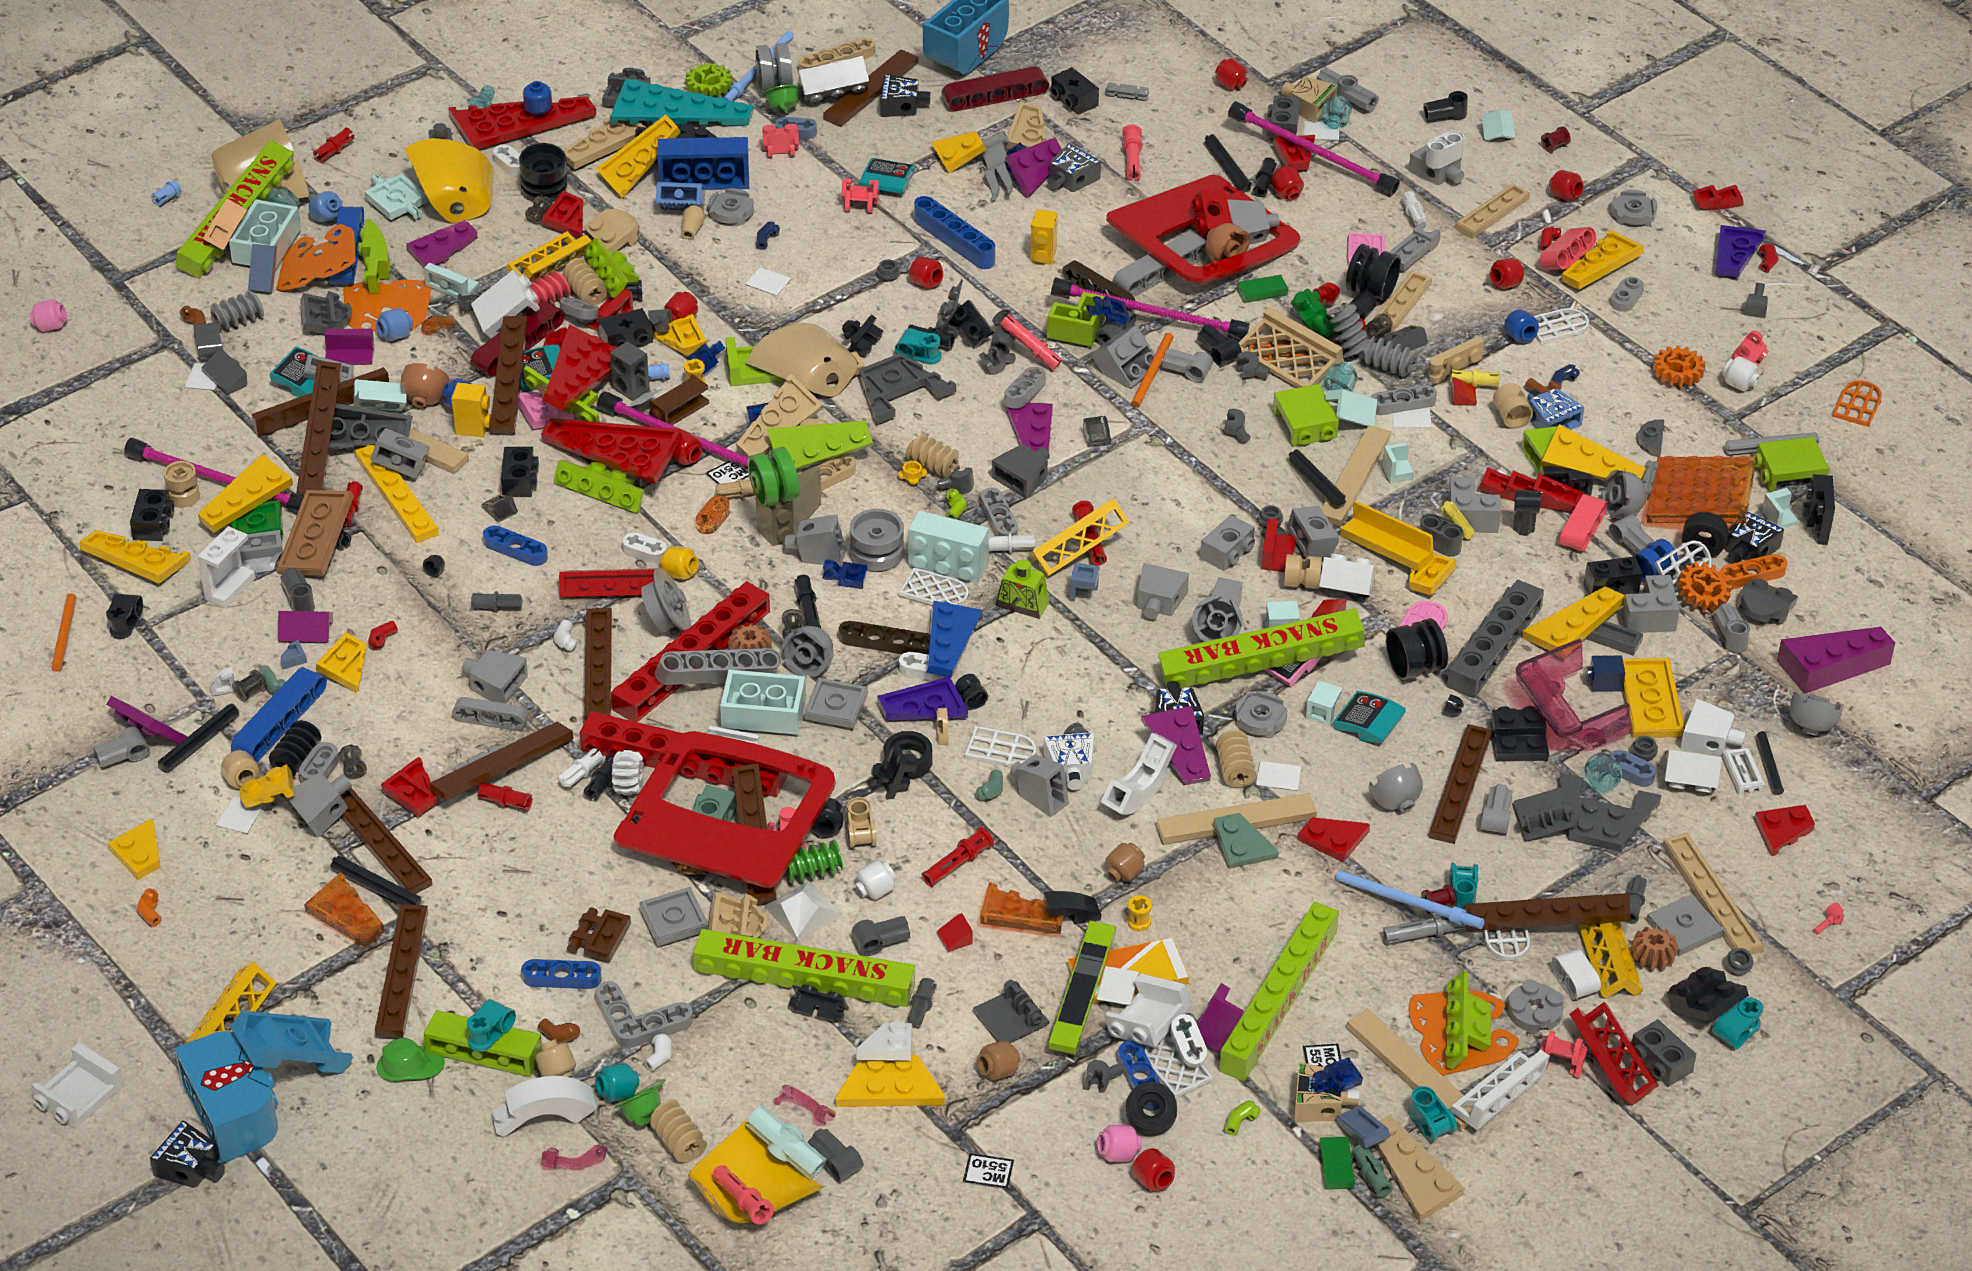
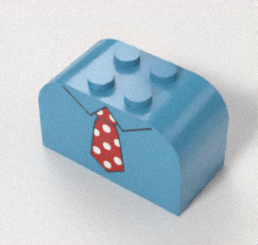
M1009 0L950 1L923 23L924 56L959 73H969L994 53L1003 43L1009 26Z
M216 1032L174 1048L182 1085L208 1137L215 1142L221 1163L260 1149L273 1140L278 1130L275 1110L278 1101L272 1090L275 1087L273 1078L269 1071L264 1072L262 1069L264 1067L254 1066L250 1062L247 1053L238 1042L234 1032Z

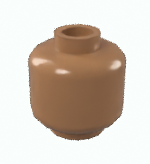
M1121 843L1105 858V864L1108 868L1106 873L1115 882L1119 880L1126 883L1131 882L1144 869L1145 862L1143 859L1145 855L1135 844Z
M999 1041L982 1047L977 1057L979 1071L990 1080H998L1014 1075L1020 1062L1018 1050L1008 1041Z

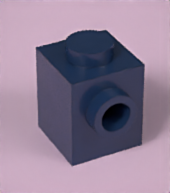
M1622 655L1591 656L1590 666H1586L1585 677L1586 681H1590L1592 692L1623 691L1625 668Z

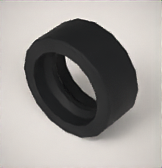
M901 731L893 734L886 740L883 746L884 760L887 761L892 746H900L901 750L911 749L923 754L919 759H916L917 768L915 772H904L908 774L910 779L922 777L929 772L933 765L932 743L926 736L914 731Z

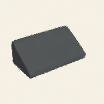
M1415 325L1407 326L1380 337L1384 339V346L1389 341H1392V349L1397 344H1400L1401 352L1406 347H1409L1411 351L1428 343L1425 328Z
M223 349L218 350L201 367L202 371L227 394L247 386L246 371Z

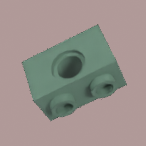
M706 785L702 794L697 795L692 811L731 822L737 811L736 793Z

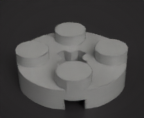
M729 188L725 189V193L721 194L716 192L708 201L710 218L715 222L732 223L735 226H741L754 212L753 198H749V193L741 189Z
M1625 190L1621 192L1620 196L1616 197L1615 195L1613 197L1611 212L1616 217V222L1620 225L1649 226L1656 216L1657 201L1653 197L1652 200L1646 197V192Z
M1256 692V696L1248 697L1247 694L1236 705V725L1240 730L1260 735L1267 739L1272 738L1286 724L1287 707H1284L1283 700L1280 697L1269 692ZM1261 712H1265V713H1266L1265 715H1258V714H1260Z
M1526 980L1521 986H1518L1511 992L1507 1009L1511 1014L1513 1023L1523 1030L1539 1032V1028L1547 1027L1548 1030H1551L1562 1019L1564 1010L1563 995L1547 985L1539 984L1534 980ZM1531 1005H1538L1541 1008H1536L1535 1010L1531 1009Z

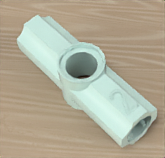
M759 1106L747 1119L746 1126L768 1144V1150L775 1157L782 1161L790 1162L808 1179H813L825 1166L827 1159L804 1140V1134L792 1124L783 1123L765 1106Z

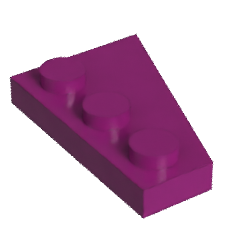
M112 695L106 704L115 709L114 715L142 729V731L153 737H156L159 733L179 744L188 737Z

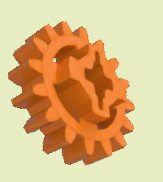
M1676 345V348L1672 349L1670 346H1667L1666 351L1661 349L1659 354L1655 355L1653 371H1656V377L1662 376V382L1670 381V386H1673L1674 383H1678L1679 387H1682L1685 383L1688 386H1692V381L1699 383L1700 378H1703L1706 362L1703 361L1702 355L1696 356V350L1688 351L1689 347L1680 349L1679 345Z
M1694 562L1692 567L1686 565L1685 569L1681 571L1676 587L1681 589L1678 593L1679 596L1686 597L1685 603H1693V609L1700 606L1702 612H1705L1707 608L1714 612L1721 604L1727 603L1731 596L1732 586L1728 585L1730 578L1723 577L1725 571H1716V565H1712L1710 568L1706 562H1703L1702 566Z

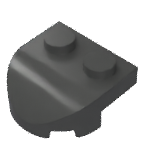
M623 68L622 73L616 75L612 72L608 76V86L602 97V104L615 106L625 79H635L651 84L650 77L645 76V72L638 68Z
M328 291L326 298L303 293L300 299L303 329L325 334V329H344L351 318L352 308L349 303L345 305L339 300L340 296L331 291Z
M1751 579L1743 587L1738 608H1745L1744 614L1757 621L1768 623L1770 618L1778 620V623H1784L1788 612L1796 605L1798 596L1792 594V591L1787 588L1770 586L1765 580Z

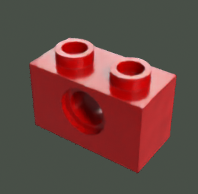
M1200 189L1192 199L1191 208L1196 217L1195 228L1199 232V236L1207 240V234L1211 229L1223 223H1232L1225 190Z

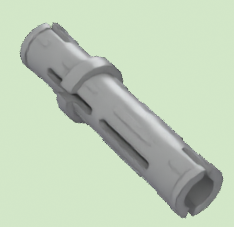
M1433 915L1431 919L1383 927V938L1386 945L1432 935L1440 937L1443 936V933L1465 930L1466 924L1458 925L1450 922L1449 918Z

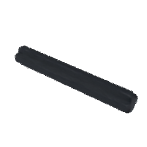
M1214 134L1207 135L1205 137L1206 146L1240 191H1250L1252 183Z
M1295 449L1289 453V461L1336 507L1346 503V496L1301 451Z
M231 703L225 706L158 760V766L164 772L170 771L237 717L239 710L236 705Z
M341 856L332 859L330 868L333 871L398 904L420 905L422 901L420 896Z

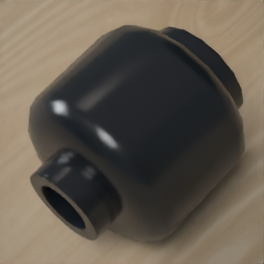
M834 798L827 800L811 828L814 833L819 836L829 837L837 834L842 829L844 810L839 801Z

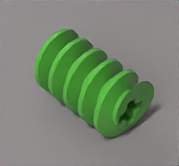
M835 840L830 841L829 848L824 842L819 844L818 850L815 845H810L808 853L804 847H800L798 855L794 856L786 870L790 883L794 884L795 875H798L801 882L805 880V873H809L811 879H815L817 870L822 877H825L827 868L830 869L832 875L836 874V866L843 870L839 845Z

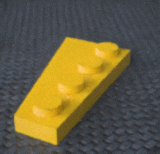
M1560 424L1557 426L1539 464L1543 467L1550 465L1582 471L1604 481L1610 472L1614 470L1627 471L1636 474L1641 479L1646 469Z
M262 453L198 512L199 521L214 533L292 486V477Z

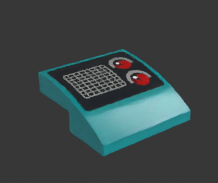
M872 158L862 174L859 186L873 187L869 186V180H879V190L903 194L908 188L910 177L915 172V165Z
M547 345L525 351L523 369L529 366L550 380L561 349L560 346ZM522 370L521 385L527 393L533 389L525 383L524 371Z
M295 346L270 372V380L290 387L291 394L296 397L312 393L314 380L303 377L308 354L316 355Z
M1356 691L1333 721L1335 730L1357 732L1360 741L1383 743L1406 713V709L1385 697Z

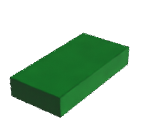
M1281 274L1237 282V289L1244 303L1288 295L1289 288Z
M1320 1137L1319 1145L1325 1189L1354 1188L1355 1180L1349 1137Z

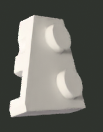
M893 1021L882 1024L857 1047V1060L911 1061L912 1023Z

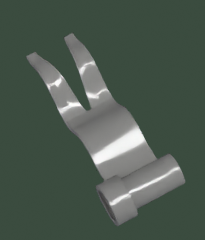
M1004 130L986 139L981 138L987 150L979 155L981 158L984 157L988 167L985 170V175L992 190V201L997 199L999 194V185L995 175L996 169L1006 185L1007 192H1012L1013 188L1012 179L1006 168L1007 161L1005 158L1007 154L1004 145L1009 143V139Z

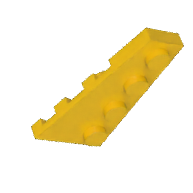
M664 115L599 165L596 170L622 199L657 160L658 139L676 138L680 130L667 115Z
M1609 230L1606 233V238L1598 240L1593 250H1588L1582 260L1575 261L1562 273V281L1578 290L1584 288L1586 285L1644 254V246L1613 230Z
M99 530L93 531L80 541V550L158 584L191 561L190 552L181 551L178 554L171 552L170 547L160 546L157 549L147 546L145 541L128 542L124 536Z
M1603 587L1522 631L1523 639L1564 657L1623 606L1625 595L1608 587Z

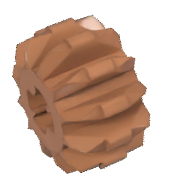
M752 624L748 627L740 625L739 629H733L728 640L730 650L772 649V641L770 640L768 630H763L761 625L753 627Z
M1657 925L1654 929L1645 926L1642 931H1637L1634 940L1631 943V953L1633 954L1634 962H1640L1641 969L1650 967L1652 972L1655 968L1664 971L1667 966H1672L1675 957L1678 954V944L1676 943L1675 935H1669L1668 929L1661 931L1658 930Z

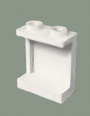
M513 269L471 303L483 332L490 338L501 332L503 316H516L527 306H530L534 311L540 309L536 301L538 297L530 288L532 283L526 275H520Z
M228 526L197 556L205 600L226 608L256 579L255 571L242 566L239 548L248 540L246 533Z
M1140 974L1135 979L1139 993L1131 1001V1005H1128L1120 1014L1107 1012L1104 1017L1111 1036L1156 1047L1171 1030L1174 1018L1185 1014L1192 1004L1185 984Z
M80 1042L71 1049L74 1060L45 1086H41L37 1082L31 1085L34 1104L40 1110H47L52 1113L60 1123H67L75 1129L124 1086L120 1068Z

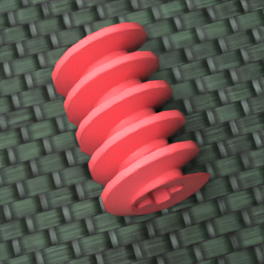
M553 271L549 275L546 274L542 278L531 282L530 288L538 297L536 300L537 304L541 301L554 304L556 299L559 301L563 299V294L566 297L571 295V289L567 280L558 271ZM527 306L524 309L528 311L531 309V307Z

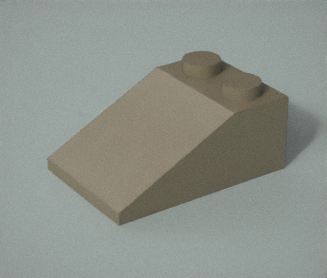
M818 465L797 475L800 492L798 499L783 502L779 498L778 504L762 508L756 499L757 531L772 546L785 542L786 535L797 534L799 522L809 519L820 507L821 478Z

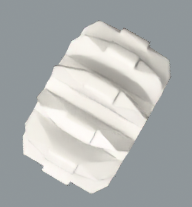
M624 750V752H617L613 758L612 783L613 789L617 794H638L642 789L644 763L643 757L639 752Z

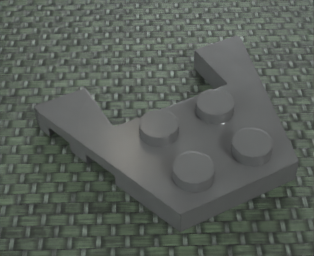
M901 353L859 369L860 379L877 424L896 417V409L887 400H892L897 396L912 392L919 387L925 385L938 399L956 392L955 382L942 380L940 374L936 372L929 373L923 369V365Z
M1560 773L1559 787L1565 786L1578 825L1567 829L1569 841L1621 852L1638 832L1640 825L1649 819L1651 812L1654 808L1657 809L1661 802L1662 795L1638 790L1633 809L1599 802L1594 799L1582 798L1579 796L1584 778Z

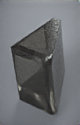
M1106 416L1083 419V434L1088 447L1111 444Z
M499 494L481 505L497 522H501L518 512L513 497L510 495Z

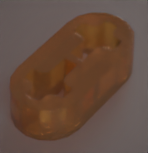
M714 496L709 499L696 516L698 532L712 534L718 530L730 514V501L728 498Z

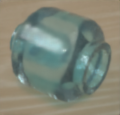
M1336 95L1328 98L1323 105L1321 114L1323 123L1331 129L1345 127L1350 120L1351 104L1343 96Z
M275 187L266 196L269 200L268 202L296 206L298 210L300 209L298 206L299 199L287 187H282L279 190Z
M1346 362L1336 363L1330 367L1323 384L1327 391L1344 389L1352 392L1358 381V375L1351 364Z
M1600 752L1591 756L1585 763V776L1595 789L1608 791L1620 783L1623 775L1622 769L1612 755Z

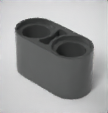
M217 322L193 326L200 361L209 360L218 350L223 349Z
M1428 513L1423 515L1420 519L1419 529L1433 536V550L1449 557L1460 554L1463 540L1462 527L1436 514Z

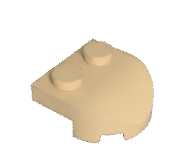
M607 209L598 214L583 228L593 239H599L607 250L615 252L626 243L631 247L636 243L640 225L632 215L625 211Z
M716 891L712 898L708 930L760 938L768 925V915L766 911L762 912L757 906L758 900L745 893L741 900Z

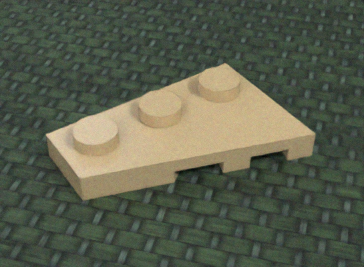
M1020 101L1007 136L1009 143L1005 144V148L1020 151L1046 141L1042 108L1040 106Z

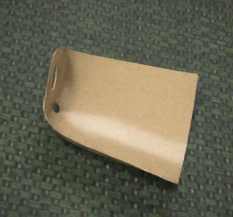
M280 119L212 152L211 157L214 170L225 194L270 140L294 151ZM295 152L293 156V161L295 162L293 170L290 174H285L278 188L275 187L272 190L268 202L309 197L308 188ZM224 182L229 184V188H226Z
M803 322L785 326L762 338L752 349L746 361V364L784 379L791 373L807 390L829 397L837 396L849 383L857 369V360L853 354L827 330L816 324ZM825 357L831 358L829 362H824ZM831 373L837 374L839 378L838 384L833 388L828 387L826 384V379Z

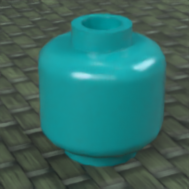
M626 1063L604 1066L595 1078L597 1093L608 1102L627 1100L634 1096L636 1088L639 1087L638 1073L633 1071L631 1066Z

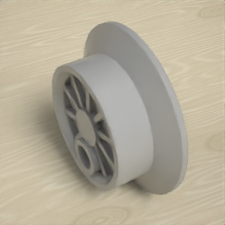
M663 568L655 569L654 581L641 588L643 602L649 616L662 632H666L674 627L679 628L682 632L691 627V619L683 591L677 587L672 577Z

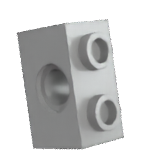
M385 428L376 441L370 461L416 479L425 464L430 446Z
M1319 506L1292 508L1287 528L1306 558L1308 556L1328 557L1331 556V553L1334 554L1336 545L1339 542V536Z
M1233 515L1228 516L1201 540L1200 559L1225 571L1231 565L1236 564L1246 551L1248 552L1253 548L1255 544V527Z

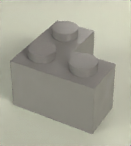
M1450 476L1448 501L1454 502L1475 532L1498 533L1501 516L1500 495L1475 494V477Z
M1671 575L1645 576L1643 593L1625 594L1622 611L1625 628L1639 633L1676 631L1680 608Z

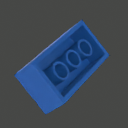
M748 137L658 139L659 182L702 184L705 190L749 189Z

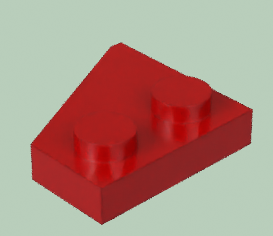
M1315 135L1299 136L1311 143L1315 141ZM1282 137L1274 138L1273 145L1285 166L1293 167L1297 171L1309 169L1311 151Z
M420 757L414 759L381 784L384 793L418 817L438 802L437 795L430 791V778L428 773L425 772L423 761Z
M1806 804L1759 811L1755 813L1754 818L1771 856L1777 855L1779 849L1784 845H1792L1797 842L1799 837L1806 836L1812 832L1815 826V822Z
M1312 817L1298 833V841L1343 863L1370 832V824Z

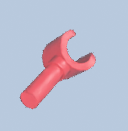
M1838 903L1828 906L1826 909L1828 917L1814 928L1813 931L1818 935L1832 923L1841 924L1844 919L1843 908Z

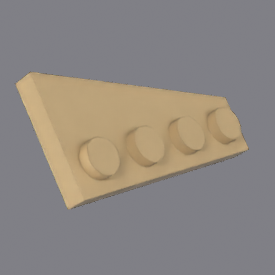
M610 117L603 121L601 127L598 129L594 127L589 131V135L586 138H579L563 150L566 154L567 163L572 168L577 169L618 150L636 138L635 130L638 127L645 126L639 121L638 124H629V120H618L617 124H609Z
M790 373L785 383L775 392L769 404L765 405L756 421H753L736 443V449L745 457L762 452L766 454L773 448L767 428L800 426L803 420L812 418L823 409V404Z
M1391 1115L1380 1120L1389 1129L1390 1137L1374 1144L1383 1162H1387L1390 1167L1393 1179L1400 1184L1404 1191L1403 1195L1408 1204L1411 1203L1415 1216L1419 1222L1464 1195V1187Z

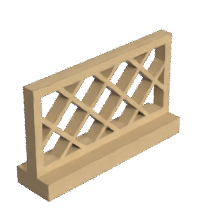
M1268 307L1263 312L1264 318L1239 342L1242 352L1248 351L1244 348L1247 344L1257 343L1258 349L1249 351L1259 356V366L1269 369L1271 373L1297 388L1318 384L1333 367L1338 369L1344 363L1342 347L1271 307ZM1264 328H1267L1273 332V335L1259 336V333ZM1286 339L1291 342V345L1277 347L1276 340ZM1274 341L1275 347L1261 349L1260 343ZM1306 350L1309 352V355L1295 357V351ZM1292 351L1293 358L1279 359L1278 353ZM1276 353V360L1265 361L1262 359V355ZM1323 360L1327 362L1325 366L1314 368L1313 361ZM1297 363H1311V368L1297 370ZM1294 364L1295 370L1283 371L1280 369V366ZM1311 374L1313 377L1307 384L1298 379V376Z

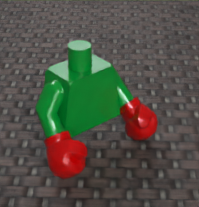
M1326 282L1313 291L1308 288L1294 296L1291 305L1313 332L1328 340L1334 335L1342 334L1341 331H1333L1338 324L1330 323L1333 317L1326 314L1328 311L1323 303L1333 305L1337 301L1340 288L1336 284ZM1359 318L1358 321L1363 323L1361 330H1366V322Z

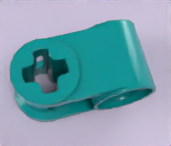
M908 328L903 332L895 345L896 354L901 353L914 361L931 365L936 364L942 358V354L939 351L941 340L935 333Z
M1451 863L1449 885H1451L1455 894L1456 907L1465 909V904L1476 902L1478 864L1470 867L1456 866L1455 863Z
M1751 997L1743 999L1716 1021L1712 1032L1734 1049L1740 1048L1747 1039L1760 1029L1761 1021L1759 1017L1763 1013L1762 1003L1758 999Z
M492 999L485 1001L482 1007L467 1020V1029L470 1031V1037L468 1038L469 1047L477 1052L490 1049L504 1033L512 1028L516 1019L515 1010Z
M1420 1086L1413 1090L1408 1114L1427 1141L1431 1143L1436 1141L1438 1136L1446 1132L1453 1133L1457 1131V1122L1453 1113L1446 1108L1434 1090L1427 1086Z

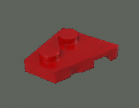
M562 191L542 216V223L564 233L568 231L571 236L579 239L583 235V199Z

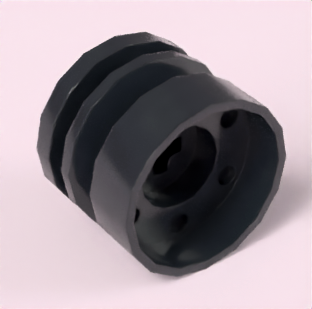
M535 143L521 151L519 156L521 193L533 202L548 203L555 201L562 191L567 190V159L565 152L560 147L549 143Z
M1360 244L1354 252L1346 276L1347 290H1357L1358 293L1368 290L1373 293L1376 299L1387 301L1394 291L1400 274V255L1383 251L1379 255L1378 248L1372 247L1370 249L1369 245Z
M1424 619L1421 622H1413L1411 627L1403 625L1387 631L1385 643L1388 659L1396 676L1401 680L1421 676L1423 672L1432 673L1434 670L1439 671L1446 668L1448 664V648L1444 634L1434 619Z

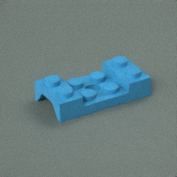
M241 1010L231 1025L232 1031L247 1053L250 1062L257 1067L277 1068L282 1060H292L308 1063L315 1062L316 1067L321 1072L342 1074L353 1059L351 1053L335 1052L329 1043L332 1024L330 1019Z

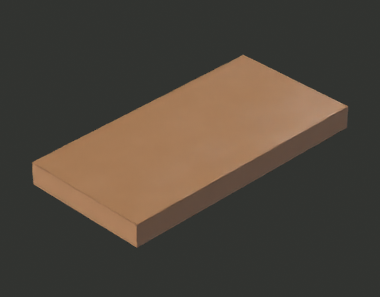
M306 490L277 566L279 574H284L285 570L294 567L296 570H301L303 575H325L354 497L351 491Z

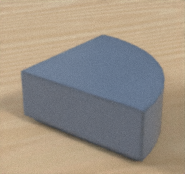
M299 640L290 643L288 649L281 654L283 670L307 663L306 655Z

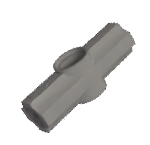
M1324 67L1316 78L1317 80L1337 85V100L1340 103H1353L1371 112L1379 101L1378 95L1358 85V79L1355 76H1342Z

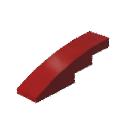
M1487 467L1478 488L1515 501L1516 489L1541 491L1540 507L1573 511L1584 494L1542 474H1538L1535 480L1514 470L1510 476H1507Z

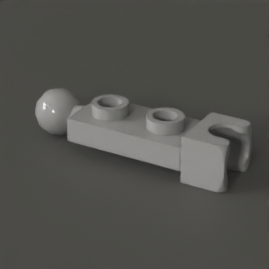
M1422 222L1413 229L1412 234L1390 251L1400 255L1401 271H1405L1427 251L1431 252L1439 245L1440 230L1435 229L1432 232H1425L1423 228L1426 227V223Z

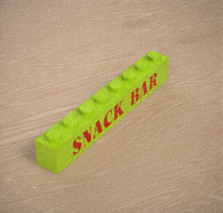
M270 140L177 251L175 267L198 279L205 272L208 273L216 258H221L225 250L203 238L226 199L247 209V212L255 199L268 201L272 190L275 187L278 188L285 174H290L295 165L293 161L294 151Z
M1354 608L1158 652L1159 669L1164 685L1170 681H1176L1180 684V688L1224 678H1232L1246 673H1255L1273 667H1281L1299 661L1303 662L1317 657L1330 656L1344 651L1356 650L1365 647V635L1357 609Z
M1315 901L1313 902L1222 1047L1219 1072L1241 1081H1246L1336 935L1339 917L1338 910Z
M701 929L693 951L694 971L779 985L786 988H792L793 985L802 987L803 984L815 987L818 990L817 992L827 994L829 991L841 994L843 997L879 1002L892 1006L908 1007L915 986L914 964Z

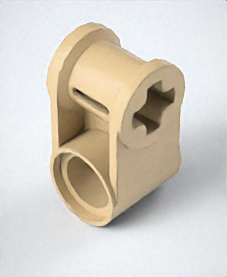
M863 797L852 798L847 804L849 846L854 848L855 845L869 843L872 846H876L875 822H873L871 804Z

